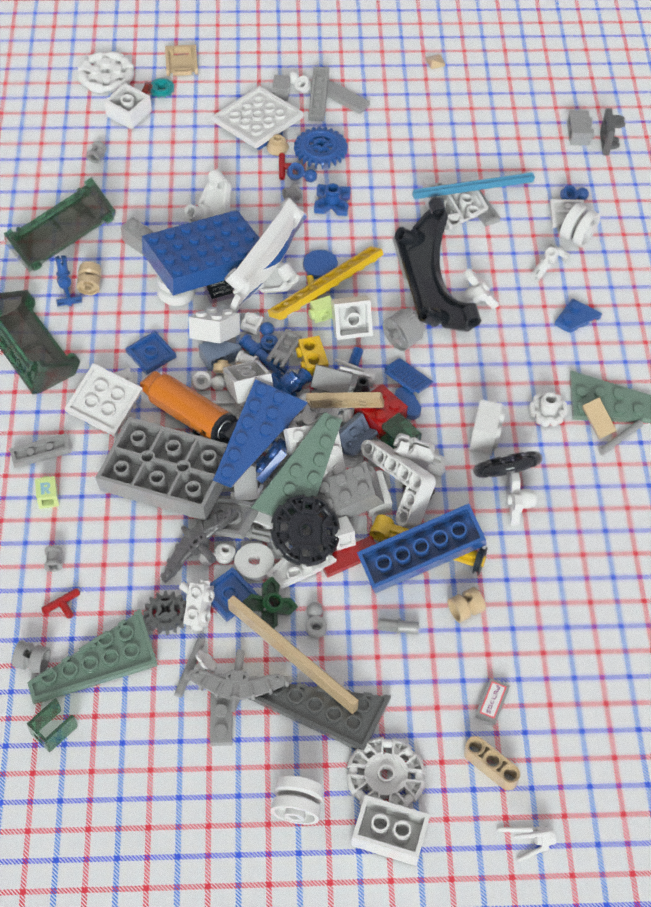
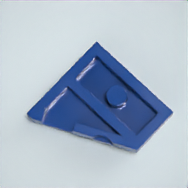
M572 298L556 319L554 325L568 333H572L580 327L587 326L594 319L600 320L602 313Z

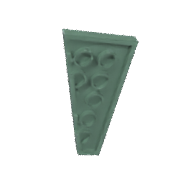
M570 371L572 420H588L582 406L600 397L612 422L635 423L641 420L643 423H651V395Z
M326 412L322 413L305 438L298 444L295 451L288 457L272 481L250 508L272 517L277 507L283 505L289 497L299 494H305V496L309 497L311 495L317 496L342 419ZM305 504V509L310 510L309 505ZM293 509L288 510L290 515L295 513ZM304 524L302 529H306L307 525Z
M141 609L134 612V615L127 620L120 621L118 626L110 631H105L79 648V651L69 657L68 655L62 659V662L55 667L48 668L27 682L33 704L158 666Z

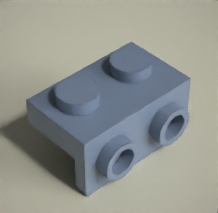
M358 412L339 429L343 454L357 455L361 451L362 443L365 440H373L378 434L377 430L369 427L363 413Z

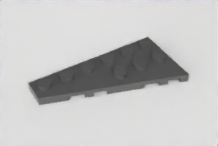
M297 683V685L289 684L288 687L282 686L272 691L273 694L269 695V693L255 697V700L252 701L355 750L358 748L364 751L391 699V695L379 696L372 695L369 692L356 693L347 690L358 699V709L353 714L320 686L311 687L301 683Z

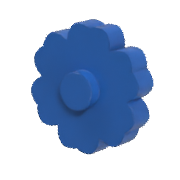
M293 370L285 373L282 377L275 372L271 373L274 388L298 398L295 390L300 386L299 383L302 382V379Z

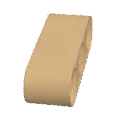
M479 736L470 737L464 748L465 758L502 789L510 791L516 788L521 774L519 768ZM475 746L479 749V752H473L469 747ZM493 760L497 766H490L487 761ZM510 774L514 777V780H507L504 775Z

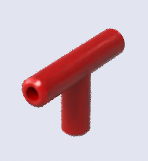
M279 153L280 180L285 179V170L292 164L285 163L284 153Z
M78 588L73 589L41 607L42 612L47 614L60 607L67 619L72 618L74 613L67 602L78 597L80 591Z

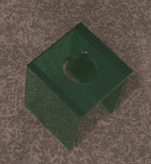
M400 413L393 416L381 427L386 434L380 440L393 449L397 448L393 444L399 433L409 435L410 438H418L421 441L422 433Z
M56 698L27 723L31 735L49 753L78 727L75 717L70 715L46 738L39 732L61 712L60 704Z

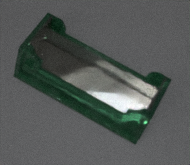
M92 177L84 182L85 186L79 187L77 192L23 227H17L16 232L10 229L4 233L6 245L28 272L32 270L37 271L43 266L44 262L102 224H109L115 219L116 210Z
M28 290L0 293V349L32 395L39 394L76 375L80 364L79 358L74 353H69L66 356L33 311L36 302Z

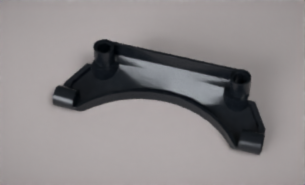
M435 197L428 202L429 210L412 227V230L405 227H399L396 230L395 240L419 321L432 327H436L441 323L445 329L469 332L474 327L480 325L482 320L476 303L458 301L451 295L444 284L440 270V247L448 214L443 199Z

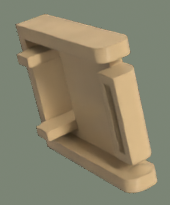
M196 44L165 46L167 76H170V73H173V76L192 75V72L198 75ZM189 53V55L174 56L173 54Z

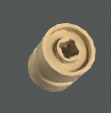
M83 262L80 264L76 286L80 293L95 295L99 292L102 274L100 265L94 262Z
M475 587L464 591L462 595L457 594L447 600L449 610L458 623L471 618V614L475 616L486 610L485 601L479 590Z

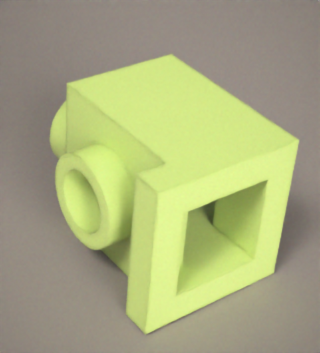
M330 296L310 301L308 314L315 323L331 318L333 320L332 298Z

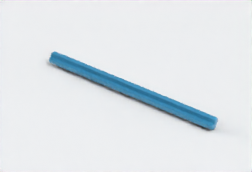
M530 172L419 188L413 190L412 196L414 199H422L534 182L535 176L534 173Z

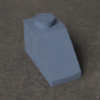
M205 341L198 345L199 356L208 371L213 370V364L217 363V360H226L228 364L234 362L241 350L239 344L227 341L222 343Z

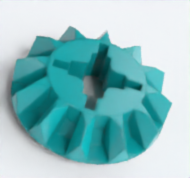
M165 78L155 79L149 84V93L153 97L157 96L158 99L171 96V93L174 92L173 82Z

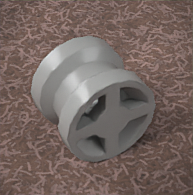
M293 183L289 188L282 189V195L284 199L289 197L294 202V200L302 198V191L296 183Z

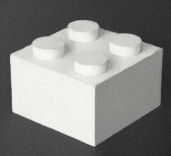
M126 83L104 101L106 116L130 129L134 128L152 111L150 96Z
M367 295L331 299L333 329L337 340L373 336L371 302Z
M207 307L206 310L197 311L196 314L189 317V338L222 343L240 335V313L232 312L231 309L217 310V307Z
M480 399L469 451L492 456L493 448L497 449L505 415V412H502L503 404Z

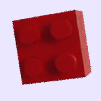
M380 384L371 392H381L384 399V407L354 408V415L358 412L363 413L369 427L377 430L378 434L375 437L379 440L406 420L408 406L383 384Z

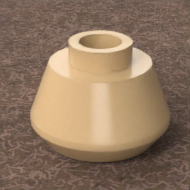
M276 134L269 139L266 148L270 154L279 156V153L285 154L288 151L289 145L282 135Z

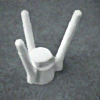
M337 358L335 359V362L347 366H340V370L359 375V378H367L369 386L373 387L375 372ZM350 385L349 389H354L355 385Z
M551 826L497 828L499 832H532L516 834L513 838H533L535 844L540 845V847L517 858V862L528 859L540 852L548 851L549 845H554L556 842L555 833Z

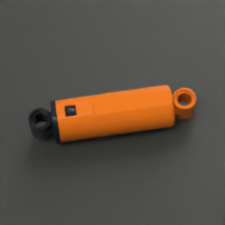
M153 371L140 382V387L148 395L152 404L203 437L228 444L238 421L235 415L169 374L161 375L157 371Z

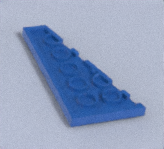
M255 379L213 481L231 488L283 432L289 423L294 420L299 412L304 409L308 402Z

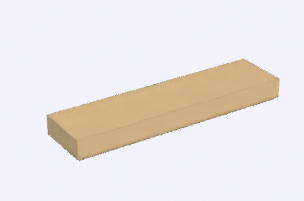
M381 392L306 393V400L310 408L384 407V399Z

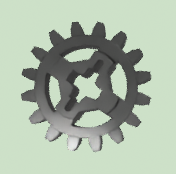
M164 591L162 596L157 592V598H149L150 604H145L144 618H146V624L150 625L152 631L157 628L158 634L165 631L166 635H169L170 630L177 633V627L184 628L182 621H184L187 601H183L182 595L176 597L174 591L171 595Z

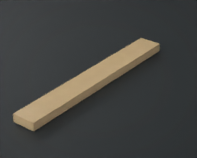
M232 596L228 600V608L234 615L352 714L358 709V699L238 598Z

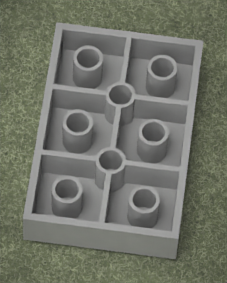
M128 417L95 478L100 491L206 521L224 485L213 481V478L228 444Z

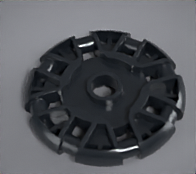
M537 451L508 454L505 457L500 456L477 464L473 469V473L479 478L507 475V472L515 471L517 473L535 467L542 462L543 458Z
M305 494L294 495L287 498L285 503L279 505L275 510L271 520L273 524L270 531L271 539L276 550L279 549L283 554L282 557L288 562L298 566L301 564H306L307 567L315 566L326 561V557L332 555L336 550L339 538L335 534L340 529L339 520L335 511H331L328 507L329 504L323 499L313 495L310 497L305 496ZM305 504L309 505L310 510L305 509ZM293 509L295 513L290 515L288 510ZM323 512L326 516L325 519L322 520L318 514ZM281 524H286V531H280ZM304 524L308 525L311 529L309 535H305L302 532ZM327 529L330 530V536L326 535ZM286 542L293 546L290 550L285 545ZM320 544L323 546L322 551L317 548ZM302 550H308L307 556H302Z

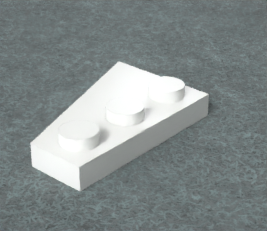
M320 545L317 547L320 551L323 550ZM302 550V556H307L308 550ZM329 555L323 563L307 567L306 564L298 566L282 558L266 573V578L274 577L280 584V590L324 570L325 567L337 562V559Z

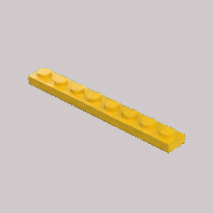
M370 246L268 309L269 317L278 320L287 318L289 314L300 310L303 305L310 303L319 295L325 294L330 288L338 286L340 282L352 277L357 271H361L365 266L376 262L378 258L383 256L382 249Z

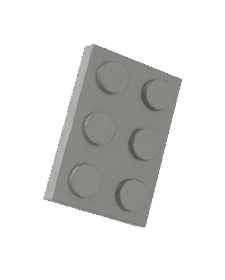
M218 498L208 519L214 517L213 515L216 513L219 515L227 512L230 508L235 509L238 514L230 524L215 532L214 535L244 539L259 511L250 508L254 502ZM199 519L195 526L199 525L200 521L204 522V520Z

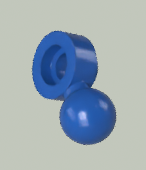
M292 163L287 169V175L291 180L297 181L304 177L307 182H314L317 179L315 170L309 169L304 171V167L300 163ZM296 170L297 175H294L292 171Z
M567 185L560 191L561 199L586 200L589 196V191L584 187L576 190L575 187Z
M264 322L260 326V332L264 335L260 343L263 345V350L270 353L278 342V338L273 335V324Z

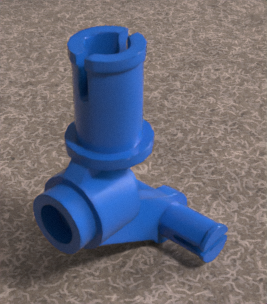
M61 255V258L56 256L57 283L64 290L66 297L56 299L57 307L64 305L69 307L72 304L82 303L81 295L70 297L68 287L71 285V279L68 276L70 271L68 270L67 256Z

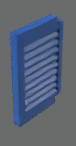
M401 358L390 363L384 369L386 370L384 372L386 375L412 393L417 392L419 394L433 384L431 379Z

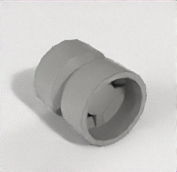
M21 640L15 647L12 666L23 670L29 668V671L41 674L48 666L51 650L41 645L34 647L33 643Z

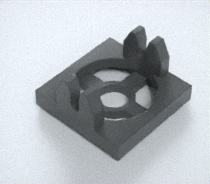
M612 108L605 109L600 129L603 156H609L611 149L619 148V138L614 136L615 128L625 127L626 124L624 122L625 117L613 115Z

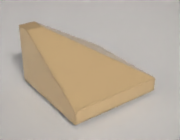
M440 54L425 58L431 69L446 66Z

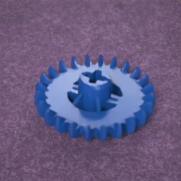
M319 126L316 129L312 127L311 130L306 129L305 132H301L297 136V140L294 142L295 156H298L299 161L303 158V165L308 161V166L310 167L314 163L315 169L318 164L321 165L322 169L324 164H327L328 168H330L331 162L336 166L337 160L341 163L342 159H345V155L348 152L347 140L338 131H333L332 128L327 129V127H324L322 129Z

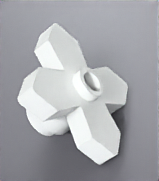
M470 268L466 270L464 274L472 284L463 294L467 302L477 304L482 300L483 302L486 301L492 309L497 308L499 303L489 291L491 288L488 283L481 277L478 278Z
M519 472L511 473L510 486L506 492V504L510 505V525H519L520 512L536 504L535 491L520 489Z

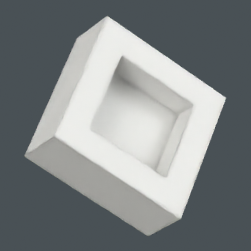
M247 312L240 324V329L257 335L261 324L264 323V317Z

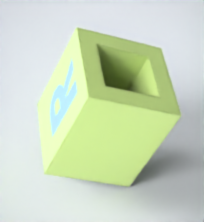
M44 476L35 479L36 499L39 509L59 506L58 486L55 476Z

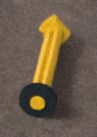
M381 514L376 516L369 535H372L374 540L382 542L409 529L394 524L390 517ZM481 547L479 551L474 550L454 560L473 566L472 574L476 571L479 575L486 562L488 547L486 549Z

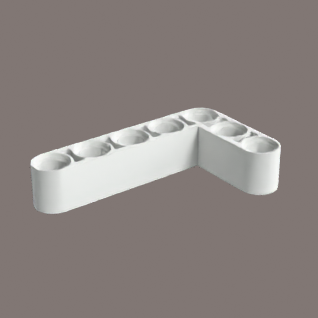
M365 440L361 445L362 455L406 485L396 513L397 524L404 527L420 525L435 488L434 476L410 459L393 452V448L386 443Z

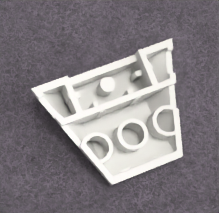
M423 180L422 182L423 188L447 185L443 181L428 183V180ZM479 190L436 196L443 199L448 214L445 230H450L461 223L469 221L483 214L489 208ZM435 197L424 198L427 210H429L428 202Z

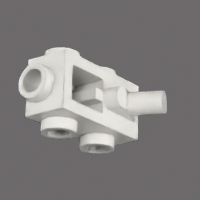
M198 580V583H190V585L182 582L179 586V589L187 594L183 624L191 625L190 629L203 631V627H208L211 619V603L215 597L214 586H210L211 581Z

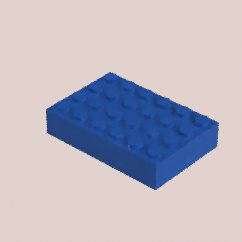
M234 210L143 235L142 253L174 296L224 281L232 269L238 268L260 237L239 211Z

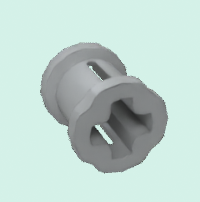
M96 141L92 144V149L86 153V157L89 161L98 163L101 155L106 152L107 148L102 142Z
M56 545L46 547L44 549L46 555L44 569L50 572L60 571L62 569V563L60 562L63 553L62 548Z

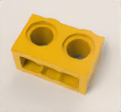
M320 336L298 339L296 355L297 358H301V368H304L313 376L316 364L329 367Z

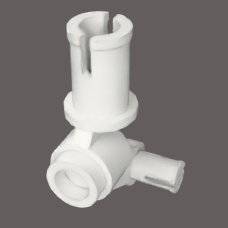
M551 242L545 251V260H539V264L531 272V276L533 278L537 276L536 280H540L544 273L551 269L549 263L555 262L559 256L568 261L571 254L565 252L563 247H558Z

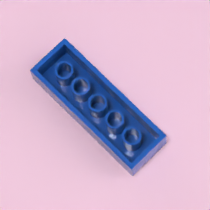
M468 503L357 552L371 587L376 594L486 546L487 543Z

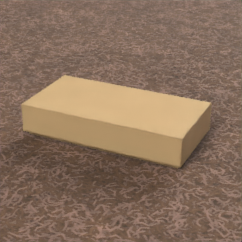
M600 397L582 406L599 440L617 431Z

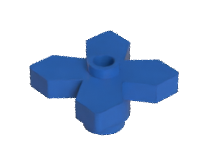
M335 183L328 185L318 184L317 197L320 199L315 201L314 213L325 214L332 209L337 216H347L349 204L345 201L350 199L351 187H339Z

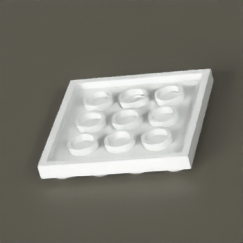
M258 86L213 115L212 120L257 149L274 135L281 133L302 119L304 115L303 111Z

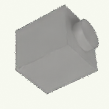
M274 75L272 94L284 101H288L290 76Z

